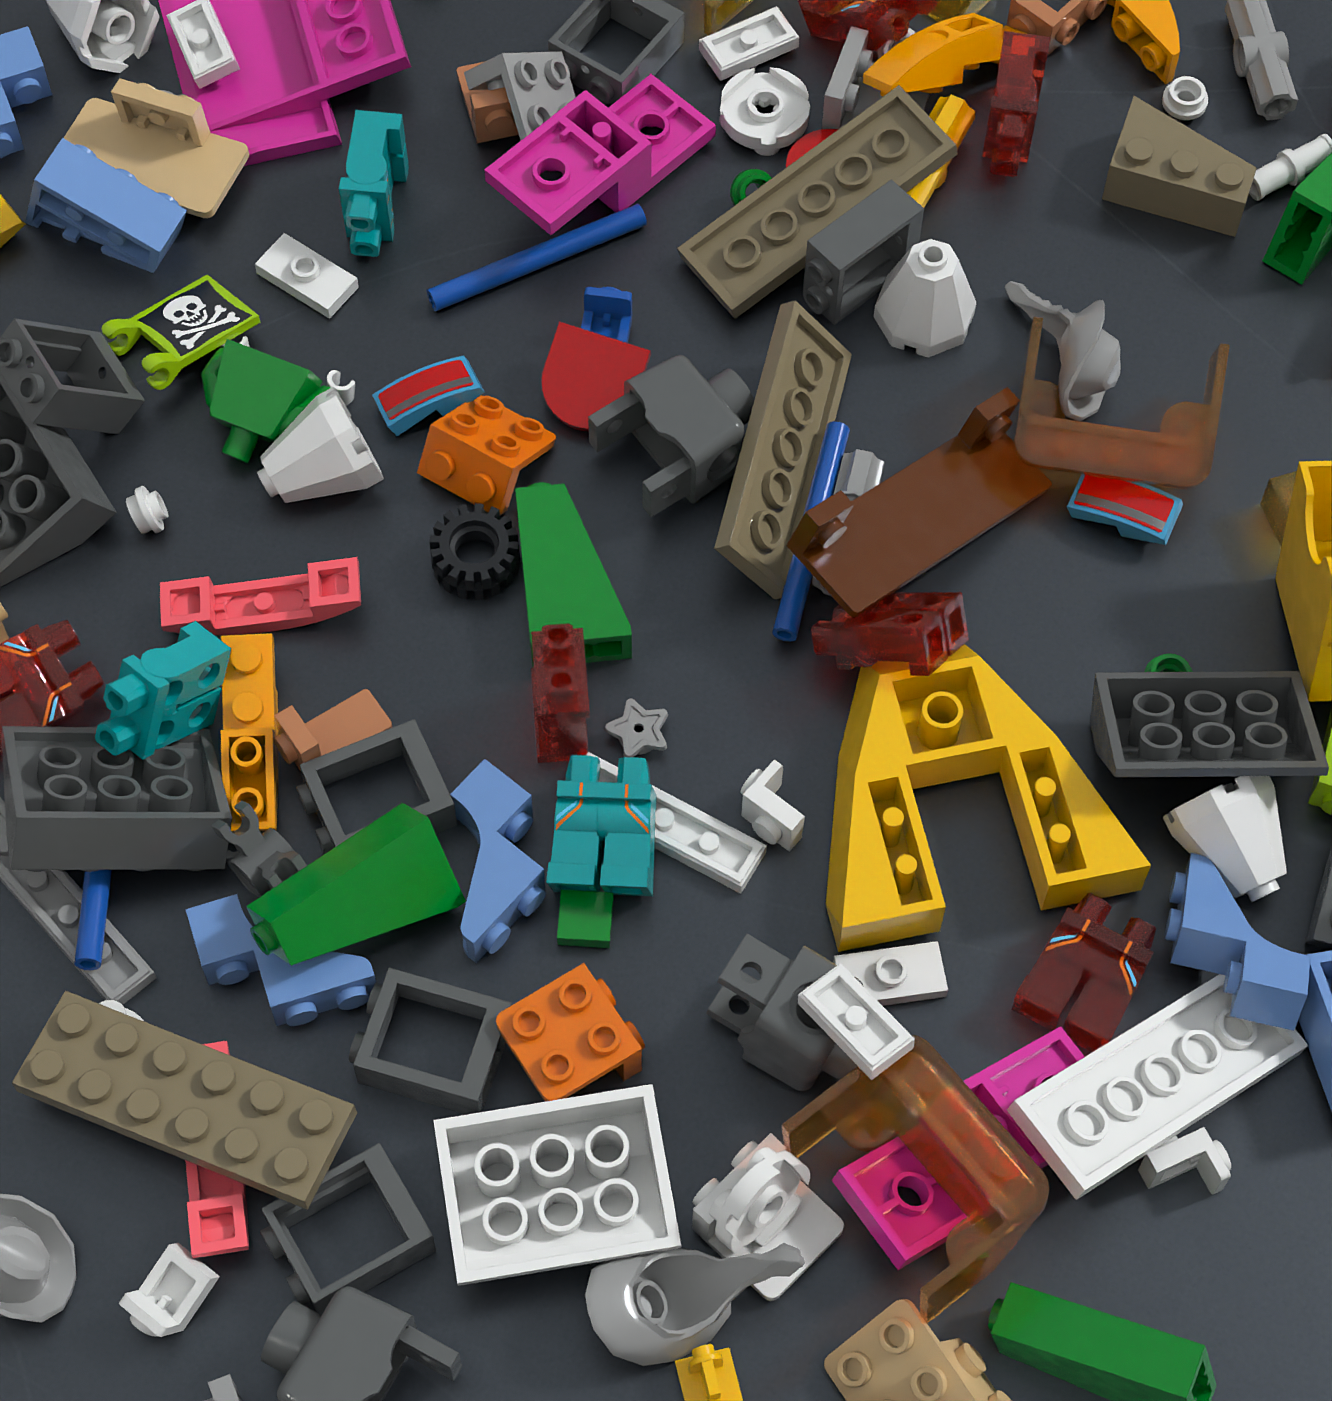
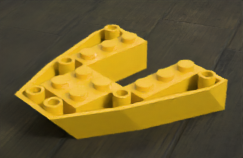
M957 640L870 657L872 661L876 662L875 664L865 658L872 666H867L862 660L838 756L826 893V908L838 952L939 932L941 929L946 906L912 789L999 772L1041 911L1142 890L1151 864L1059 738L977 653L962 641Z

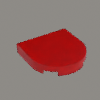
M559 321L542 373V391L547 405L553 414L565 425L576 430L589 432L588 416L624 395V381L646 370L651 350Z

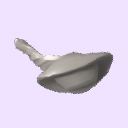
M1008 282L1005 285L1006 294L1014 305L1023 309L1032 320L1057 339L1061 361L1058 389L1063 414L1080 422L1097 413L1105 391L1116 385L1121 370L1119 340L1102 329L1105 320L1104 301L1097 299L1079 313H1071L1068 308L1063 309L1062 305H1052L1049 300H1042L1039 296L1029 292L1022 283Z
M0 1194V1316L42 1323L63 1311L72 1295L77 1278L74 1244L53 1213L22 1196Z
M782 1243L773 1250L763 1254L750 1253L722 1259L698 1250L678 1248L603 1261L591 1269L585 1293L587 1310L594 1331L613 1356L642 1366L672 1362L690 1354L694 1348L710 1342L731 1315V1301L747 1287L766 1281L771 1277H790L799 1268L803 1267L805 1261L798 1248L786 1243Z

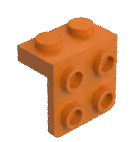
M480 395L471 402L461 404L430 425L417 473L474 505L475 503L483 504L484 510L487 512L493 506L499 509L500 515L508 510L519 471L553 448L556 435L545 429L539 421L523 417L504 407L500 400L491 396Z
M585 963L501 1011L496 1017L497 1029L545 1102L567 1098L613 1069L617 1070L623 1081L642 1071V1050L645 1049V1044L641 1035L631 1021L624 1023L614 1008L616 1001L609 987L601 978L596 980Z

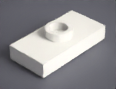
M196 0L166 15L199 89L240 70L210 0Z
M777 6L699 39V51L720 81L799 47V36Z
M285 233L255 263L258 275L329 319L359 288L357 277Z
M938 941L834 956L833 963L836 965L841 963L853 976L863 983L864 988L882 1006L947 997L948 987Z
M841 963L798 994V1004L871 1080L914 1048L915 1039Z

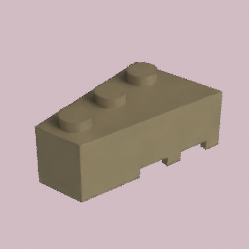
M1134 96L1109 166L1102 200L1236 237L1257 168Z

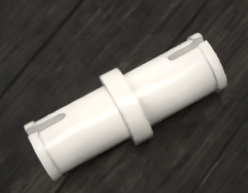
M1322 134L1317 139L1295 150L1285 149L1279 152L1276 160L1256 170L1249 192L1251 197L1258 201L1287 184L1295 186L1305 179V175L1312 172L1332 152V139L1327 134Z

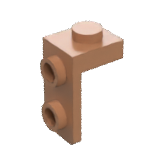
M1011 0L1007 26L1035 36L1034 48L1048 56L1059 45L1065 46L1069 44L1077 34L1079 27L1089 18L1095 20L1105 9L1108 0H1070L1058 12L1041 0Z
M483 62L458 67L456 70L457 78L477 143L519 135L505 87L489 91L488 89H468L464 72Z
M363 689L307 723L303 722L292 705L274 715L279 735L274 737L273 740L287 764L295 762L300 770V764L393 727L391 720L368 689Z

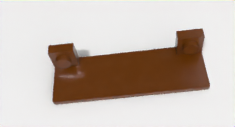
M1006 387L977 405L957 436L853 501H850L840 490L805 512L786 546L850 617L855 618L1046 493L1052 486V482L1006 434L1013 424L1009 417L1020 400Z

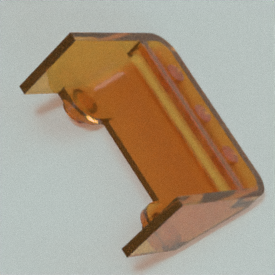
M1033 317L1027 338L1014 436V449L1018 458L1023 463L1035 468L1177 489L1195 488L1207 478L1213 463L1230 345L1220 343L1210 358L1203 404L1180 402L1171 406L1162 418L1160 433L1065 419V415L1061 410L1058 386L1048 381L1034 379L1043 318Z
M911 1035L915 1039L914 1048L877 1077L871 1080L857 1066L782 1124V1133L787 1151L796 1158H799L833 1130H836L848 1145L860 1151H873L898 1136L967 1217L958 1223L947 1237L946 1255L950 1266L920 1289V1315L928 1324L997 1268L1045 1209L1048 1201L1049 1183L1041 1168L933 1046L922 1037Z

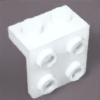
M772 1133L759 1145L754 1140L746 1144L731 1163L734 1169L721 1182L713 1178L706 1183L692 1201L696 1206L693 1208L692 1229L722 1258L738 1257V1255L733 1253L716 1237L715 1228L717 1221L710 1216V1208L714 1200L723 1191L733 1189L738 1181L747 1173L748 1162L758 1150L768 1146L775 1152L787 1151V1147ZM801 1180L795 1193L803 1200L797 1212L784 1229L763 1247L759 1246L755 1241L743 1246L749 1253L758 1254L771 1251L782 1243L796 1247L801 1251L805 1264L790 1277H771L766 1281L751 1285L764 1299L769 1301L778 1299L843 1232V1220Z

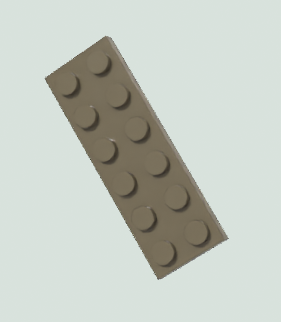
M898 85L679 246L677 249L680 258L731 316L736 319L805 268L807 240L891 179L905 192H908L958 155L957 146Z
M796 300L781 304L714 547L716 551L774 599L782 597L793 555L786 545L803 517L826 425L829 422H834L836 419L852 356Z
M66 990L12 1082L14 1088L19 1093L307 1210L357 1115L355 1105Z

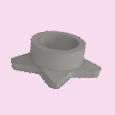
M629 698L626 701L623 716L608 722L605 725L604 731L619 739L623 747L624 757L645 754L653 749L664 751L667 749V743L660 729L666 721L668 713L665 709L645 710L634 699ZM636 726H642L644 730L642 732H636L634 728Z

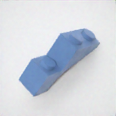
M28 26L0 35V158L24 150L11 108L33 103L52 95L43 62Z
M486 759L450 794L455 805L456 819L469 829L480 847L460 926L464 952L475 963L487 951L490 954L498 951L508 939L511 933L510 927L522 914L527 917L535 912L546 895L544 868L510 842H518L528 832L533 823L532 796Z
M1191 853L1185 873L1175 872L1169 895V902L1178 904L1177 909H1170L1164 935L1165 940L1173 941L1170 963L1226 975L1223 992L1232 994L1231 1017L1294 1031L1308 995L1310 956L1281 948L1255 932L1247 922L1214 863L1206 856Z
M237 894L185 909L208 985L215 983L222 985L238 983L246 979L249 973L260 970L276 1026L286 1023L290 1026L303 1025L314 1020L318 1013L337 1007L341 1010H350L368 1002L376 980L371 963L366 958L331 951L290 965L274 953L266 955L258 947L251 935L250 928L253 926L244 915Z

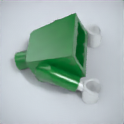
M244 336L240 343L227 339L226 343L220 346L201 373L206 405L210 408V416L219 423L231 428L221 453L246 464L251 459L258 439L273 443L306 406L322 392L334 387L346 406L349 405L354 399L355 381L352 380L347 386H338L341 373L337 370H332L327 375V385L321 386L322 380L312 371L250 348L247 336Z

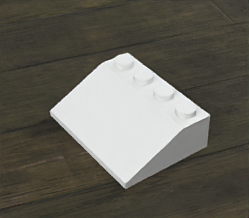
M652 1084L433 1120L458 1286L681 1248Z

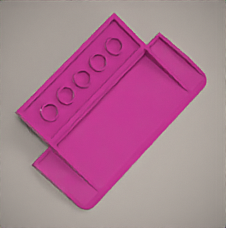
M158 0L182 93L201 103L210 133L247 145L250 155L244 166L342 145L329 98L411 67L391 0H210L240 70L199 89L166 16L196 0Z

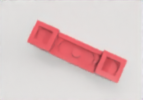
M357 557L308 563L307 574L213 586L209 576L160 582L161 628L163 631L180 633V628L194 621L198 622L213 635H240L279 631L327 620L361 606L359 561Z
M227 1041L202 1044L230 1055ZM186 1161L189 1194L187 1211L193 1259L249 1250L245 1184Z

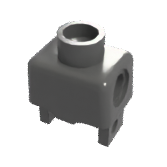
M675 355L624 381L623 396L588 416L589 443L598 453L629 433L636 437L662 468L661 471L642 482V507L652 517L683 497H686L689 502L694 504L734 476L744 440V425L749 422L754 398L748 386L735 371L727 368L706 380L684 355Z
M746 933L719 976L717 983L721 984L722 987L706 1013L739 1034L737 1040L744 1049L742 1059L799 1091L810 1089L822 1070L851 1088L862 1073V1070L798 1004V994L837 965L806 945L802 947L793 961ZM746 967L755 968L760 974V979L753 978L743 972L742 969ZM856 978L864 987L863 983L858 978ZM735 999L742 1000L746 1003L748 1011L742 1015L735 1014L730 1010L729 1003Z
M350 1286L342 1287L334 1294L322 1315L296 1301L289 1304L274 1324L261 1354V1362L285 1375L277 1389L278 1401H383L408 1357L453 1382L462 1368L459 1352L417 1330L413 1315Z

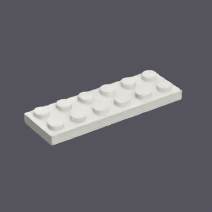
M1219 974L1015 1099L1007 1109V1112L1077 1200L1299 1056L1308 1044L1296 1030L1293 1031L1231 1017L1232 994L1223 992L1226 975Z

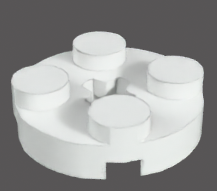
M770 67L769 73L761 72L756 74L755 68L744 70L733 76L722 90L720 125L737 143L754 149L762 156L775 155L780 148L789 146L797 141L808 127L810 104L807 88L795 75L780 68ZM769 104L774 106L771 113H760L756 108L757 105L764 108Z
M768 1146L758 1150L748 1162L747 1173L738 1181L733 1189L723 1191L714 1200L710 1208V1216L717 1221L715 1228L716 1237L738 1256L750 1254L743 1246L753 1241L763 1247L773 1240L789 1223L803 1200L795 1192L799 1186L800 1179L809 1185L810 1171L805 1164L788 1151L775 1152Z

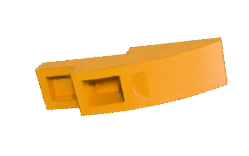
M1108 0L1107 4L1114 7L1111 27L1118 39L1126 42L1141 58L1144 66L1149 71L1154 72L1165 84L1173 81L1180 54L1177 23L1170 1Z
M976 13L952 17L920 30L898 43L863 73L862 83L880 90L881 96H885L898 85L907 94L913 91L939 93L943 91L944 86L962 84L964 69H978L980 63L984 62L1011 64L1014 62L1015 57L1033 55L1035 36L1007 25L1003 26L1001 23Z
M272 633L221 636V641L231 648L222 684L223 730H221L222 781L232 816L231 831L237 830L242 823L241 815L234 808L241 800L249 803L256 812L260 831H266L269 828L276 830L278 749L273 738L278 735L274 717L278 713V692L275 687L274 637Z

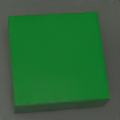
M561 889L557 945L610 948L613 893Z

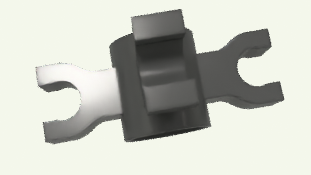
M241 800L234 806L242 817L241 826L237 830L231 831L228 824L219 819L211 827L220 838L234 844L238 851L231 852L227 850L226 864L242 884L259 898L306 867L307 864L300 854L295 852L276 830L269 828L262 834L259 830V820L256 812L249 803Z

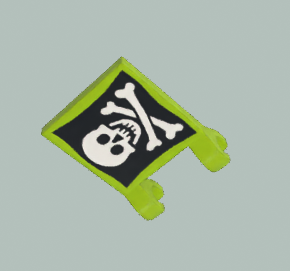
M205 275L130 319L107 321L102 325L101 330L108 339H114L117 336L114 341L108 342L115 355L121 356L127 353L141 335L163 353L147 355L141 362L144 370L148 373H155L147 378L148 384L156 390H162L173 382L182 368L225 344L227 339L232 340L261 322L257 313L209 275Z

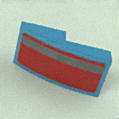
M459 356L413 371L372 394L388 428L396 436H399L435 410L444 416L461 404L473 401L485 393L467 358Z
M1084 467L1067 505V509L1072 518L1116 526L1122 537L1166 545L1182 509L1183 502L1174 495L1140 481Z

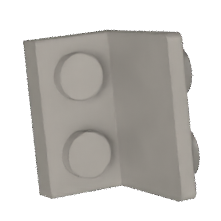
M853 26L849 30L825 93L822 129H840L883 97L880 95V90L862 83L863 73L874 64L872 62L873 51L867 50L868 30ZM921 91L908 92V95L925 110L931 93Z
M562 51L501 53L464 72L469 90L488 89L489 91L505 87L520 140L524 139L576 98L570 80V71L565 63Z

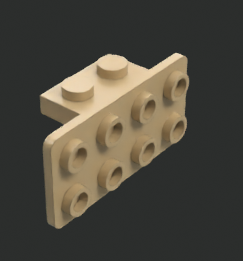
M119 78L111 91L115 103L99 98H92L86 102L64 136V139L74 145L79 144L89 148L98 159L115 169L120 168L130 172L136 177L138 182L153 191L168 194L182 208L187 210L186 213L201 218L212 217L249 158L250 154L246 144L210 133L201 103L185 95L177 96L157 90L146 83L137 84Z
M901 1299L892 1303L831 1352L824 1361L825 1370L846 1401H1012L1004 1392L996 1391L984 1373L986 1371L985 1362L973 1346L963 1343L960 1338L940 1342L913 1302L908 1299Z

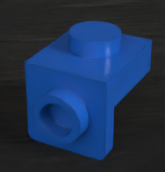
M586 287L581 328L628 343L632 324V293L620 291L614 287Z

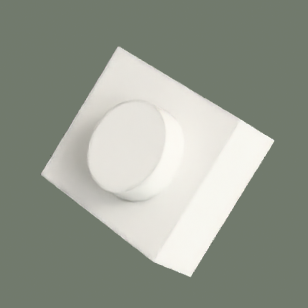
M773 760L764 771L756 769L741 788V794L743 795L741 816L752 823V828L764 841L773 845L778 843L790 852L802 838L805 816L775 794L782 784L783 765Z
M1205 1127L1179 1139L1177 1136H1174L1146 1154L1138 1171L1146 1186L1150 1189L1197 1168L1207 1188L1213 1195L1222 1191L1230 1179L1231 1174L1229 1170H1231V1162L1223 1145L1218 1140L1212 1141Z
M180 1243L169 1244L139 1290L125 1293L119 1304L131 1314L130 1321L143 1333L154 1337L184 1331L220 1276L198 1258L193 1259L191 1252Z

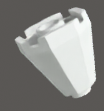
M46 0L52 16L79 59L91 68L121 73L129 66L123 63V61L134 53L139 59L146 54L159 20L158 11L155 6L150 4L149 0Z
M933 239L915 244L887 275L875 304L874 318L892 347L904 350V346L907 345L916 348V354L929 358L964 343L969 324L972 322L975 314L976 300L959 259L951 246Z
M334 387L317 395L260 456L264 468L257 472L270 497L272 498L279 494L285 503L367 489L384 479L359 428L355 426L350 412Z
M1239 776L1235 778L1236 784L1230 783L1213 788L1163 816L1171 835L1190 854L1206 856L1214 863L1234 898L1247 893L1251 902L1280 889L1276 879L1287 874L1275 787L1270 776Z

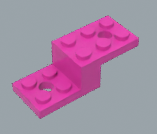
M650 74L610 107L605 106L587 90L583 91L484 169L485 181L548 234L552 235L597 198L614 212L631 206L716 136V125L658 78ZM645 126H657L663 130L654 136L645 135L640 132ZM544 171H559L563 174V177L555 181H547L542 179L540 174Z
M1061 1026L944 1091L921 1124L838 1170L832 1182L897 1270H900L1017 1200L1042 1168L1049 1165L1010 1116L1007 1109L1015 1099L1085 1057ZM903 1186L913 1189L919 1195L921 1205L911 1206L905 1203L900 1198L897 1187Z

